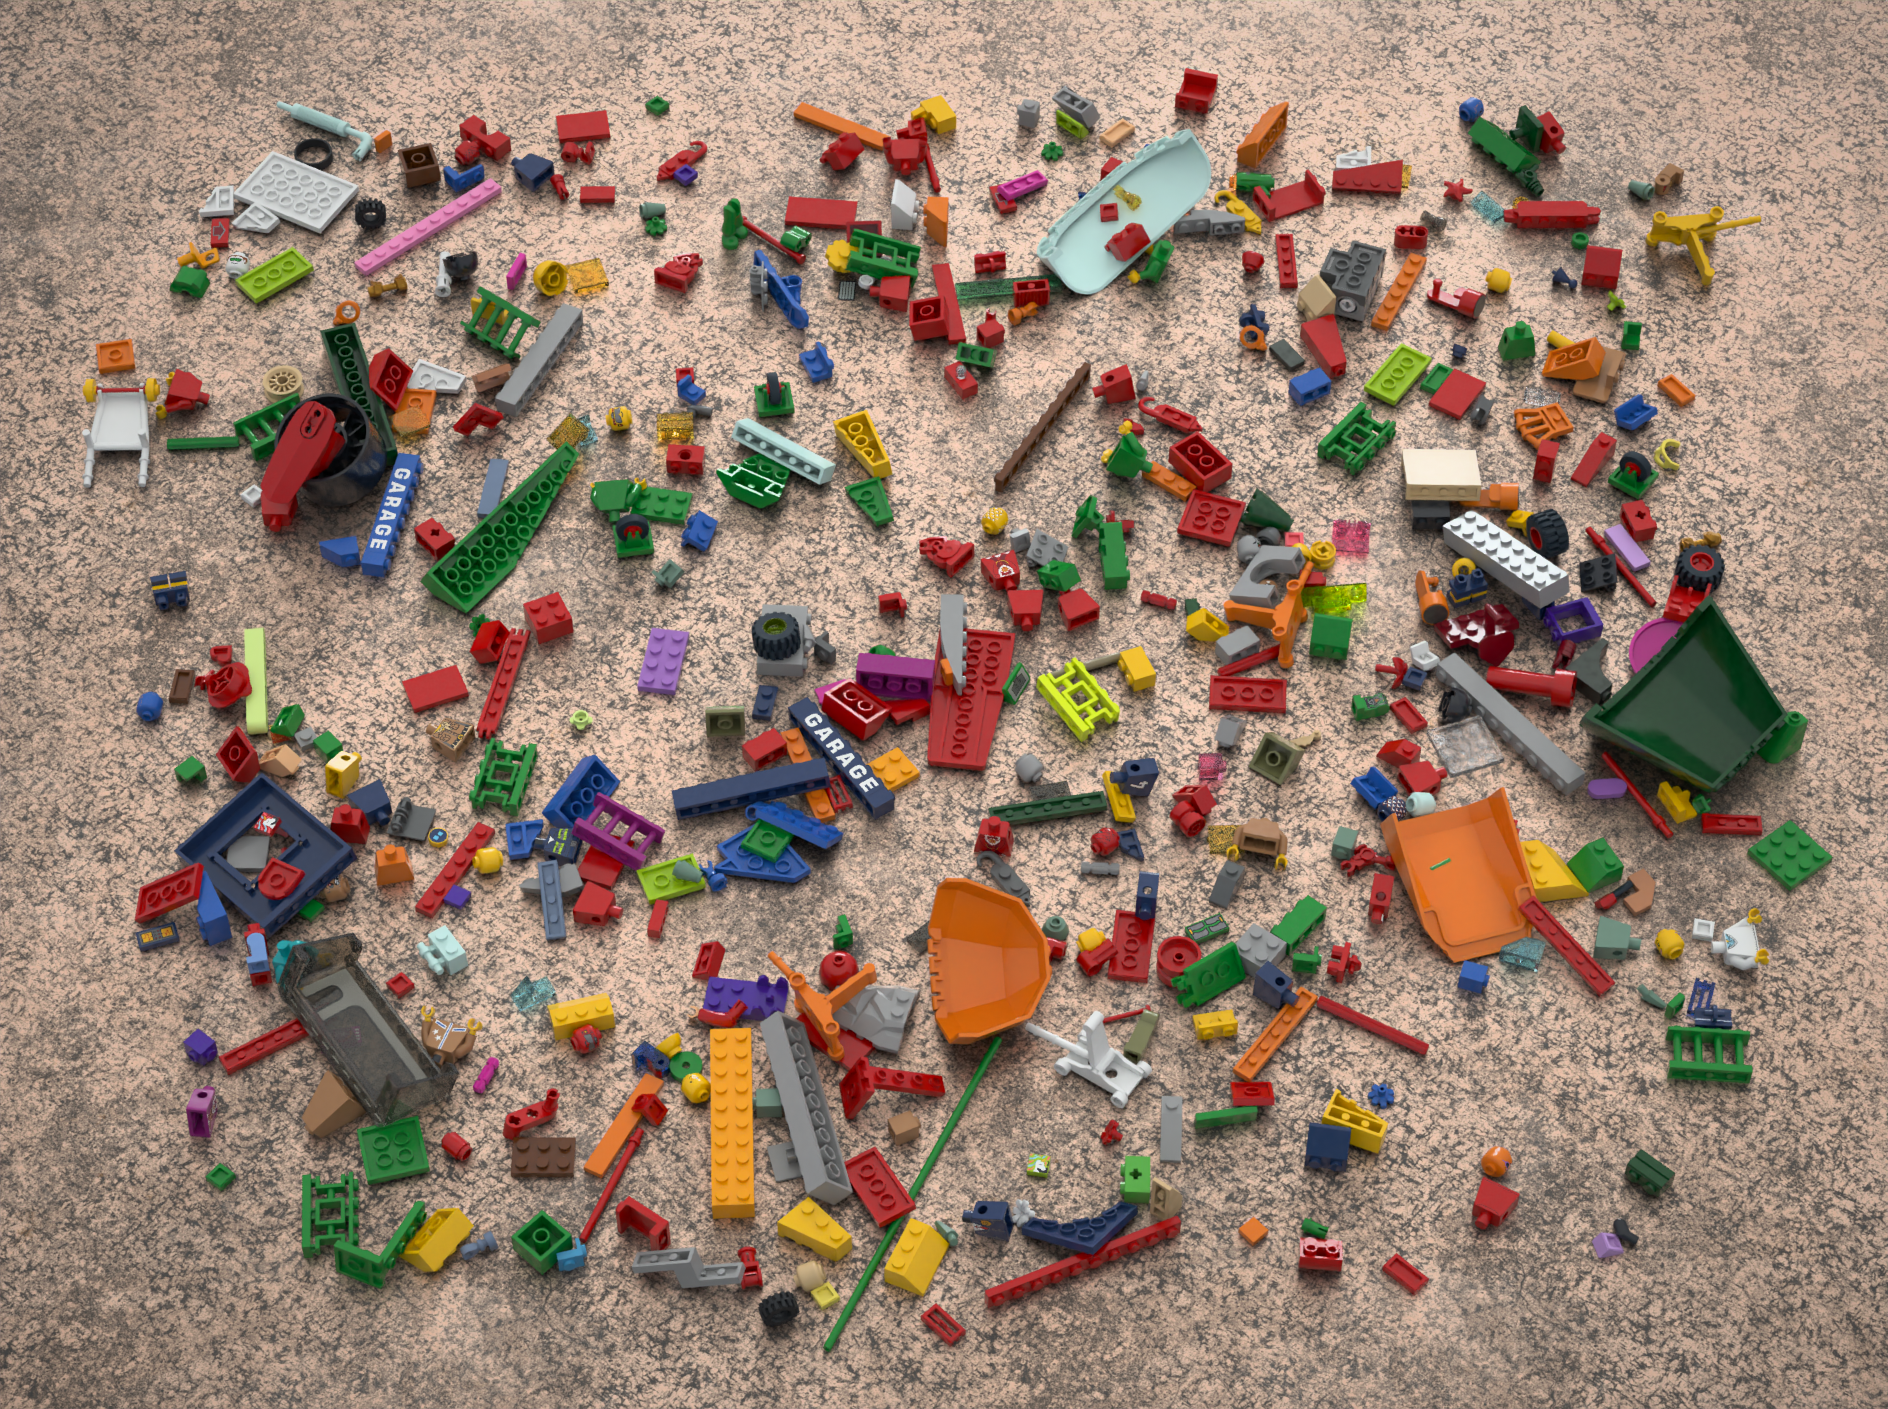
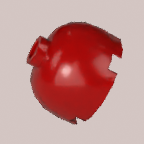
M845 951L829 953L823 958L819 968L821 984L823 986L825 984L831 991L835 990L836 986H841L850 977L859 973L856 959Z

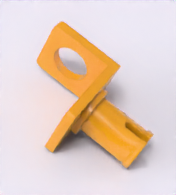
M192 242L189 243L191 252L177 257L181 267L196 262L202 269L220 261L217 248L200 254ZM214 254V258L212 260L206 261V258L209 255Z

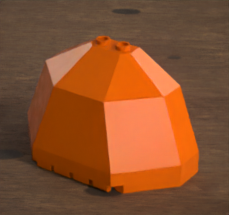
M946 878L937 886L928 925V935L932 938L927 940L928 954L935 955L929 957L930 974H936V976L930 977L931 993L938 994V996H932V1010L936 1011L934 1013L935 1021L949 1044H971L1021 1025L1032 1017L1052 975V966L1049 965L1051 950L1045 934L1020 898L967 878Z

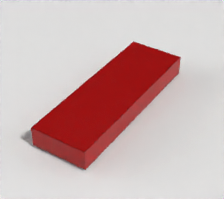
M1702 813L1701 816L1702 833L1762 835L1763 832L1761 816Z

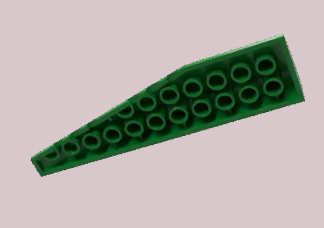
M566 441L435 564L420 582L433 595L464 613L469 612L515 567L579 453Z

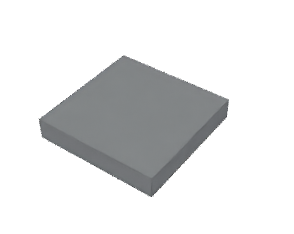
M241 836L229 847L227 862L239 872H262L268 862L270 837Z

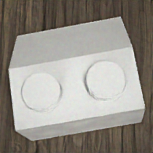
M895 179L891 202L892 229L912 230L913 223H917V213L915 211H919V201H916V193L900 180Z

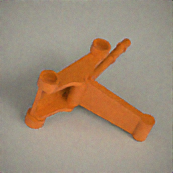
M1310 561L1302 569L1298 580L1294 579L1287 582L1286 588L1288 593L1283 602L1277 605L1275 609L1237 604L1232 600H1228L1223 604L1228 621L1237 620L1272 629L1273 638L1280 642L1278 662L1282 668L1293 666L1294 659L1291 650L1299 624L1308 619L1307 610L1303 607L1301 592L1314 566Z
M771 951L768 954V958L773 962L774 966H777L783 972L795 992V1010L807 1015L828 1045L829 1058L833 1061L841 1060L845 1052L837 1038L840 1034L839 1024L834 1021L832 1014L868 984H874L877 981L874 964H865L862 971L850 977L844 984L825 996L815 992L806 983L805 976L802 973L792 971L782 961L781 957H778L774 951Z

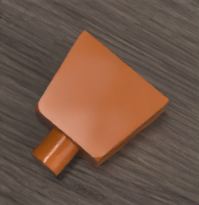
M389 844L383 850L376 852L374 870L377 886L415 880L412 862L404 847H395Z

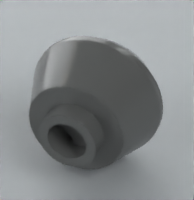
M1267 527L1258 532L1256 538L1261 542V546H1279L1281 535L1276 528Z

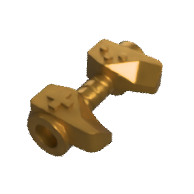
M399 274L393 279L394 283L382 285V282L370 281L371 285L367 287L369 297L381 296V293L395 289L400 291L408 289L405 277Z
M1708 531L1703 533L1704 539L1693 541V538L1690 537L1682 538L1679 543L1680 551L1683 552L1685 548L1689 549L1691 545L1696 547L1697 544L1701 546L1708 545L1709 547L1717 546L1722 543L1721 535Z

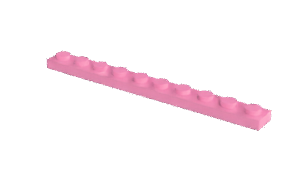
M491 178L355 261V268L365 276L371 274L501 193V186Z

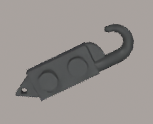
M993 851L981 852L976 859L978 866L982 867L981 860L983 858H991L995 863L990 870L991 878L1004 893L1020 898L1026 906L1030 907V889L997 853Z

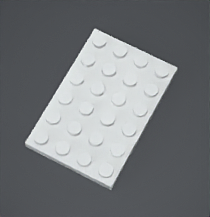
M272 151L233 195L234 199L249 205L257 202L272 214L321 234L356 195L359 187L356 184Z

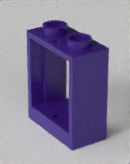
M1588 597L1546 608L1545 617H1543L1545 627L1549 628L1552 639L1557 642L1558 646H1560L1563 640H1571L1576 644L1601 637L1604 624ZM1581 614L1587 627L1563 633L1557 621Z

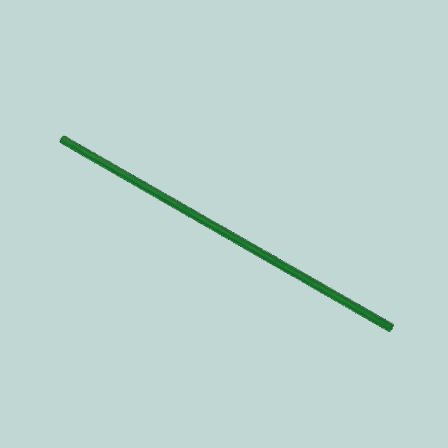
M1000 1037L993 1039L908 1194L913 1201L1001 1044L1002 1039ZM905 1215L891 1223L825 1342L824 1350L830 1352Z

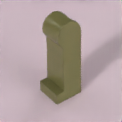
M1144 1009L1129 1041L1124 1047L1123 1056L1134 1064L1143 1061L1157 1028L1160 1014ZM1129 1052L1138 1055V1057H1132Z

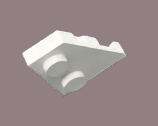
M215 187L212 195L206 200V206L199 210L200 217L234 215V187Z

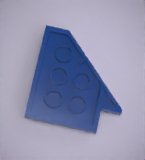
M755 824L717 845V851L725 859L714 866V871L717 873L795 883L811 874L810 867L790 845L786 847L776 863L742 849V841Z

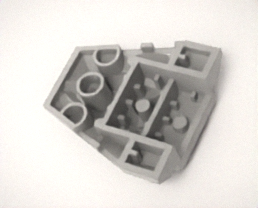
M866 986L832 1014L833 1019L843 1030L847 1031L850 1029L857 1033V1038L861 1040L866 1038L873 1042V1047L898 1054L903 1040L905 1024L911 1008L914 1009L920 990L904 986Z

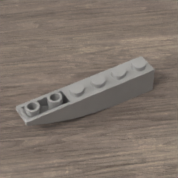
M941 594L940 638L944 659H948L952 669L953 686L957 694L962 695V687H966V676H962V672H966V661H963V658H966L967 646H963V643H967V631H963V628H967V617H963V614H967V602H964V595Z

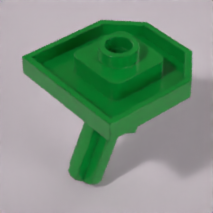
M1090 494L1082 506L1078 507L1075 513L1076 520L1071 534L1072 537L1077 538L1084 528L1090 531L1096 529L1099 532V523H1103L1104 517L1095 509L1098 499Z

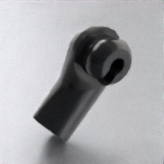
M1615 1219L1613 1228L1616 1236L1635 1246L1639 1236L1630 1232L1624 1219Z

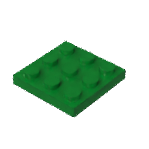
M1791 820L1753 845L1747 852L1751 858L1789 891L1825 867L1833 858Z
M418 1116L357 1129L368 1185L430 1172Z

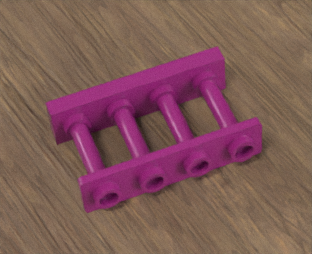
M598 792L593 806L596 808L586 821L578 817L571 834L635 871L642 869L647 857L643 854L653 841L659 844L662 842L665 830L659 825L648 821L642 815L636 814L626 806L612 800L609 796ZM605 812L612 816V819L602 831L593 826L600 814ZM621 821L628 825L629 828L622 838L617 840L610 836V833ZM636 831L647 836L637 850L626 845Z

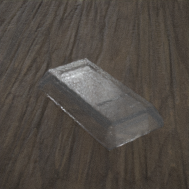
M1526 387L1523 402L1540 406L1558 402L1560 405L1561 393Z

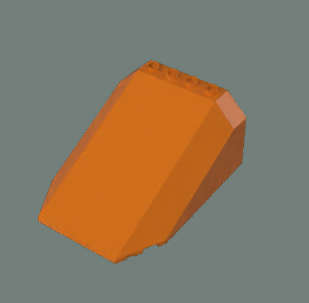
M1504 787L1499 788L1488 798L1466 806L1399 822L1396 813H1392L1380 823L1387 848L1423 929L1453 963L1530 944L1533 925L1522 915L1518 908L1533 895L1535 897L1536 895ZM1448 858L1451 859L1450 862H1448V863H1446V864H1444V865H1442V866H1440V867H1438V868H1436V869H1434V870H1431V869H1430V867H1432V866H1434V865H1436V864H1438V863H1440V862H1442V861H1444V860H1446V859H1448Z

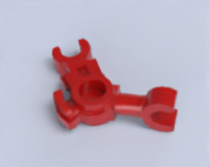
M1365 844L1356 847L1354 850L1355 856L1341 863V870L1350 868L1347 870L1348 877L1354 875L1356 869L1360 871L1365 866L1374 865V863L1381 864L1390 871H1394L1396 867L1391 855L1386 857L1378 856L1373 849L1367 848Z

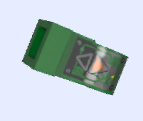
M1382 693L1362 698L1360 695L1352 697L1351 710L1356 721L1385 715L1390 710L1386 696Z

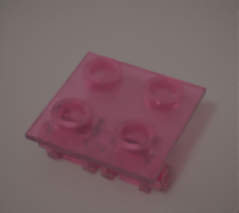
M1339 518L1333 520L1332 544H1334L1336 551L1369 554L1371 523H1367V521H1358L1356 523V520H1354V523H1350V519H1348L1347 523V520Z

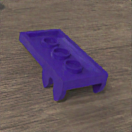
M766 975L759 976L757 982L709 976L703 1008L725 1013L740 999L749 1007L739 1017L740 1019L764 1021L777 1011L785 1014L789 995V983L784 977H780L777 979L776 984H772Z

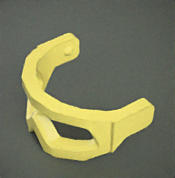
M1666 439L1655 450L1654 460L1661 467L1678 470L1679 464L1670 460L1665 452V448L1668 446L1678 448L1680 442L1674 439ZM1660 454L1664 457L1665 463L1660 460Z

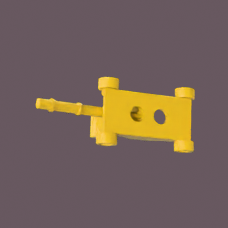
M1719 206L1711 208L1709 214L1667 217L1665 212L1658 211L1653 216V226L1646 236V243L1649 246H1657L1659 242H1671L1677 246L1686 244L1700 272L1702 284L1710 285L1715 270L1710 267L1709 258L1705 255L1702 242L1699 239L1709 242L1713 241L1717 231L1729 228L1734 229L1735 227L1749 224L1753 225L1754 223L1761 222L1760 215L1749 216L1744 219L1716 224L1724 216V210Z

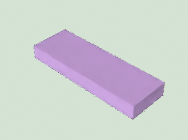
M1621 524L1604 531V535L1633 572L1650 566L1651 561Z

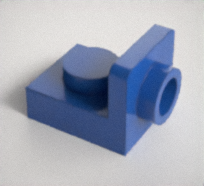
M689 374L677 384L678 397L691 405L698 404L706 396L705 390L692 383V376Z

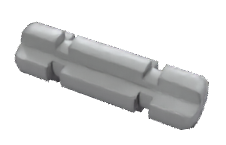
M1083 861L1081 863L1082 873H1089L1091 871L1092 874H1108V872L1111 875L1119 874L1120 866L1118 863H1111V865L1105 862H1092V864H1089L1090 862Z

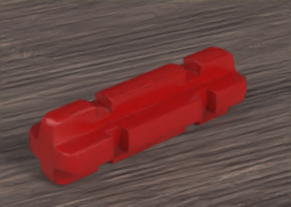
M1143 590L1141 593V601H1150L1151 604L1161 607L1167 606L1171 610L1176 608L1177 600L1174 598L1167 599V596L1150 594L1151 592Z

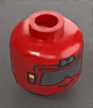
M586 1024L573 1030L570 1042L576 1052L579 1051L582 1054H586L599 1047L602 1035L598 1028Z

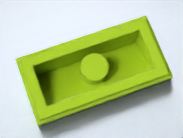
M1060 110L1056 111V124L1080 139L1089 134V131L1082 124Z

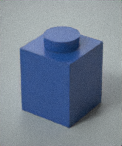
M1464 960L1459 976L1458 988L1481 994L1483 986L1487 987L1490 975H1487L1488 966Z

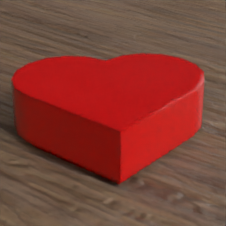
M232 645L211 648L210 656L213 661H217L222 667L232 663Z

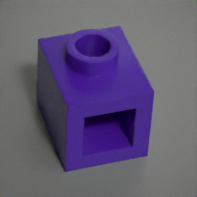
M199 1029L183 1041L189 1058L194 1062L198 1061L203 1066L208 1061L213 1060L218 1053L216 1042Z

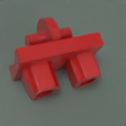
M993 251L992 253L974 255L975 273L989 271L990 273H995L996 270L1007 269L1005 251Z
M1345 942L1344 947L1333 945L1331 958L1340 960V963L1329 960L1327 966V974L1337 976L1336 982L1342 983L1346 969H1348L1349 974H1353L1354 971H1359L1362 963L1357 959V955H1352L1349 958L1350 942Z

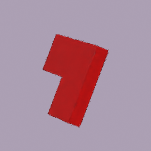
M474 403L457 421L453 429L455 432L469 436L478 425L493 430L504 417L500 412Z

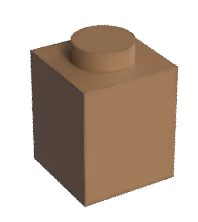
M910 1110L888 1119V1132L896 1146L919 1137L921 1124L918 1117H914Z

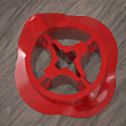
M241 662L228 664L217 673L209 674L205 677L208 701L215 708L230 706L241 697H247L252 693L249 670Z

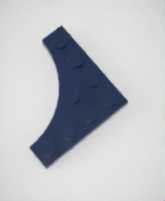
M1119 1201L1113 1207L1101 1212L1100 1217L1072 1220L1073 1223L1058 1224V1220L1032 1217L1021 1227L1022 1235L1094 1255L1138 1214V1206Z

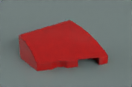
M923 698L884 701L892 707V711L888 716L893 719L896 725L912 719L914 722L930 714V704Z

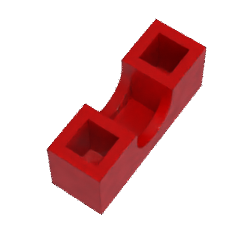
M472 115L459 125L462 140L476 142L480 147L479 150L488 157L498 161L511 151L510 137L499 130L491 135H487L486 122L477 116Z

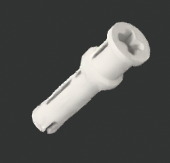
M446 251L441 252L439 256V275L436 277L437 287L435 288V293L439 297H448L451 294L450 284L452 279L445 270L442 260L443 258L446 259L447 256H451Z

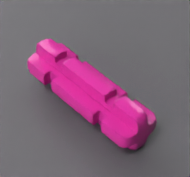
M490 1057L487 1060V1065L483 1067L477 1078L478 1080L473 1085L475 1092L479 1094L484 1092L485 1085H488L495 1073L494 1070L499 1066L497 1058Z

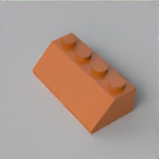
M1285 101L1275 105L1262 114L1258 124L1253 126L1252 132L1246 135L1242 144H1239L1236 150V154H1238L1237 162L1256 169L1287 128L1289 102Z

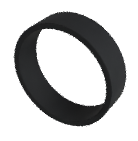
M306 139L300 142L294 149L296 161L318 170H324L333 160L332 148L323 139ZM311 147L324 148L329 152V155L324 160L317 163H305L297 158L303 150Z

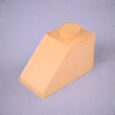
M284 744L266 751L259 760L260 769L284 777L289 774L293 775L299 769L298 764L302 759Z

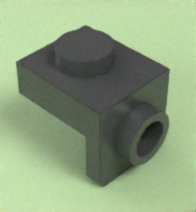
M825 631L815 638L814 654L822 661L832 665L836 661V648L829 644V633Z

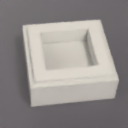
M252 485L240 494L241 499L254 508L261 503L262 490L256 485Z
M1694 919L1692 939L1712 942L1715 922Z

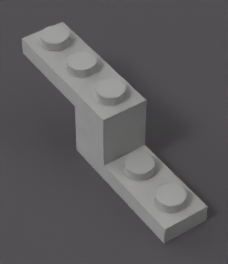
M696 1247L637 1252L632 1265L634 1273L674 1270L682 1288L739 1284L746 1269L743 1262L703 1265Z

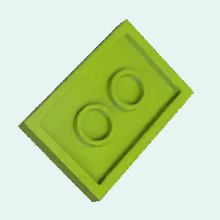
M693 853L636 870L649 905L655 904L656 899L665 901L706 888L703 876L700 882L696 883L677 879L676 876L672 875L678 860H685L700 870Z

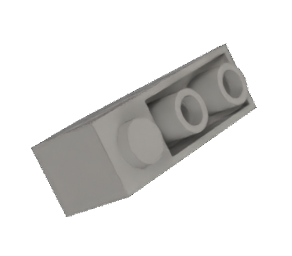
M569 863L561 866L559 874L562 897H569L582 892L584 885L576 864L572 865ZM539 877L535 879L528 878L522 884H519L520 889L524 893L541 894Z

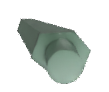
M1644 984L1637 987V990L1642 994L1641 998L1660 1008L1667 1006L1652 990H1648Z
M935 1221L934 1224L943 1238L951 1246H956L958 1244V1233L941 1221Z

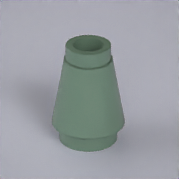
M1631 180L1628 185V189L1643 200H1650L1655 192V188L1650 183Z
M644 202L639 205L641 218L648 219L665 214L666 206L664 203Z
M678 860L672 875L676 876L677 879L699 883L703 872L685 860Z

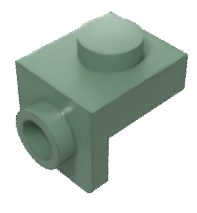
M669 559L658 573L655 570L651 573L656 576L654 580L662 587L665 584L671 589L685 571Z

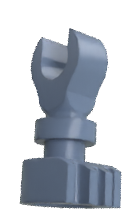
M491 1231L483 1234L484 1239H478L476 1243L466 1244L460 1248L464 1260L471 1259L479 1250L481 1252L484 1251L487 1246L491 1251L499 1248Z

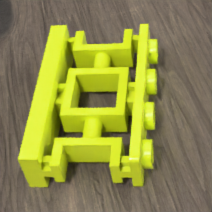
M1076 657L1071 659V663L1067 662L1065 664L1064 671L1066 674L1057 679L1051 673L1038 677L1036 688L1081 742L1086 740L1089 734H1094L1095 726L1093 723L1104 718L1109 724L1113 721H1118L1120 715L1119 706L1112 702L1106 690L1101 689L1095 677L1086 671L1084 664L1079 662ZM1076 676L1080 682L1073 685L1070 680ZM1064 685L1066 690L1060 694L1056 688ZM1082 691L1089 701L1077 706L1070 696ZM1099 703L1103 709L1095 712L1093 707ZM1086 712L1089 715V717L1085 718L1083 721L1079 717V715Z

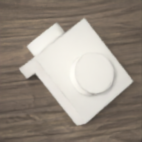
M1422 641L1410 647L1412 663L1423 671L1433 669L1440 662L1439 657L1429 651L1428 642Z

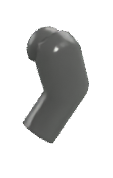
M689 405L686 408V415L691 418L695 417L696 414L711 417L713 413V408L702 405Z

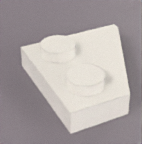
M1367 146L1364 151L1357 152V150H1354L1347 154L1337 155L1336 171L1371 165V146Z
M254 202L232 222V225L235 229L269 233L280 223V220L260 204Z

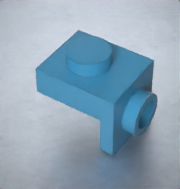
M575 1238L576 1249L556 1253L559 1271H570L576 1267L584 1266V1257H587L585 1244L581 1245L579 1238Z

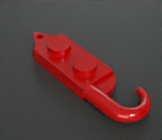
M703 141L691 142L690 146L700 145L702 148L697 152L682 150L659 166V172L656 177L657 181L674 179V172L685 164L692 166L697 159L707 152V145Z
M1144 397L1138 403V408L1144 414L1154 417L1157 421L1188 434L1189 432H1202L1203 430L1197 421V417L1167 404L1158 405L1154 409L1146 407L1144 405L1146 401L1155 400L1152 397Z

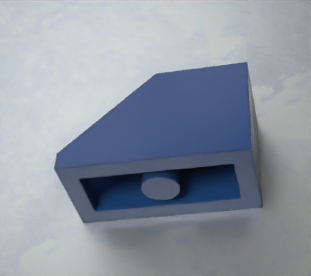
M356 536L319 542L323 558L341 567L361 564Z

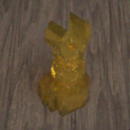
M1120 185L1113 189L1115 191L1114 194L1118 198L1123 199L1132 211L1137 209L1142 203L1138 195L1126 192Z

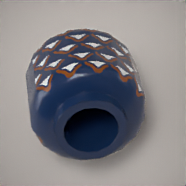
M1388 797L1378 806V818L1383 822L1392 813H1396L1399 822L1406 815V804L1398 797Z

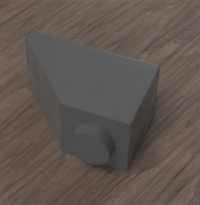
M1227 860L1218 874L1209 903L1227 910L1244 882L1245 867Z

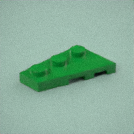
M880 476L845 487L847 494L876 526L894 521Z

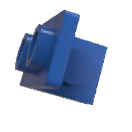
M482 164L461 174H458L450 166L443 168L445 181L455 192L485 178L484 166Z

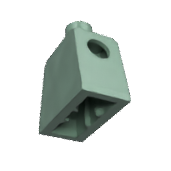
M1600 916L1593 958L1626 959L1628 949L1640 951L1642 939L1630 937V925Z

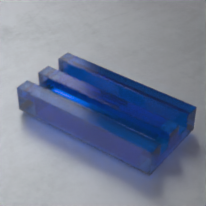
M1699 978L1695 979L1687 1014L1694 1015L1692 1007L1698 987H1702L1697 1008H1701L1706 989L1710 991L1705 1008L1710 1007L1716 983L1712 982L1709 984L1707 980L1701 982Z

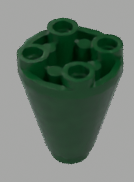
M1256 488L1252 496L1253 499L1250 500L1245 510L1247 512H1244L1240 521L1264 529L1274 527L1279 532H1289L1294 519L1267 494Z

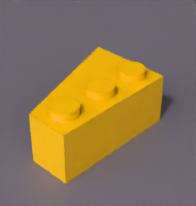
M1336 1089L1323 1115L1321 1124L1351 1128L1349 1144L1379 1154L1385 1141L1388 1123L1368 1109L1364 1111L1356 1105V1101L1353 1099L1348 1100L1341 1095V1091Z
M807 1197L777 1222L779 1236H786L795 1240L796 1244L808 1246L814 1252L835 1262L852 1250V1236L810 1197Z

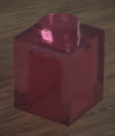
M1199 753V781L1222 780L1223 772L1227 771L1226 761H1223L1222 753Z

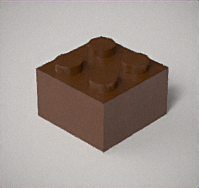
M431 143L398 150L399 164L407 188L441 181L439 164Z

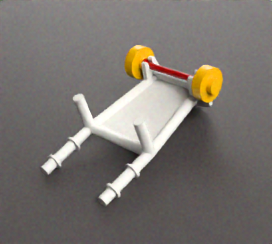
M147 378L146 385L140 383V388H104L102 384L97 386L95 379H86L85 385H83V396L86 397L87 402H96L98 395L99 401L91 433L88 429L82 432L87 445L86 459H84L85 474L82 476L84 480L83 486L90 488L91 481L94 478L92 475L93 465L95 464L94 451L142 450L141 458L139 459L140 473L137 475V478L139 479V486L145 487L146 480L149 478L147 468L150 463V459H148L150 446L147 401H157V396L160 395V385L157 384L156 378Z

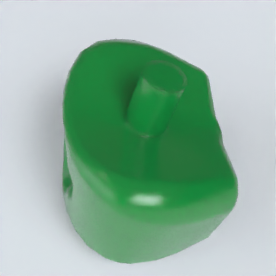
M1700 793L1692 800V805L1698 814L1702 815V813L1711 812V808L1708 805L1711 802L1710 798L1705 800L1704 795Z

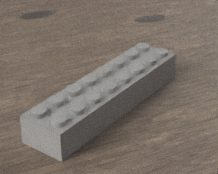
M1473 510L1443 525L1444 543L1465 558L1471 559L1478 567L1540 609L1570 592L1569 575Z

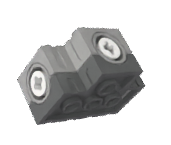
M1354 240L1348 252L1330 248L1320 270V277L1336 296L1335 314L1359 321L1364 320L1365 313L1369 309L1370 302H1372L1375 295V290H1377L1380 279L1384 274L1387 249Z

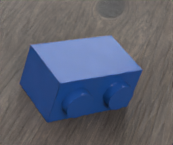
M1320 367L1289 380L1288 393L1299 406L1330 394L1331 380Z

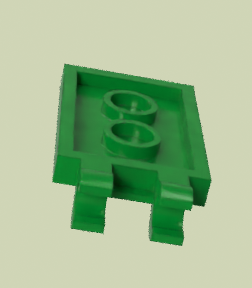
M1231 941L1183 969L1184 975L1172 978L1171 983L1173 987L1177 986L1179 991L1186 988L1187 993L1176 996L1178 1004L1183 1003L1184 1008L1189 1007L1192 1003L1199 1006L1246 978L1236 944Z

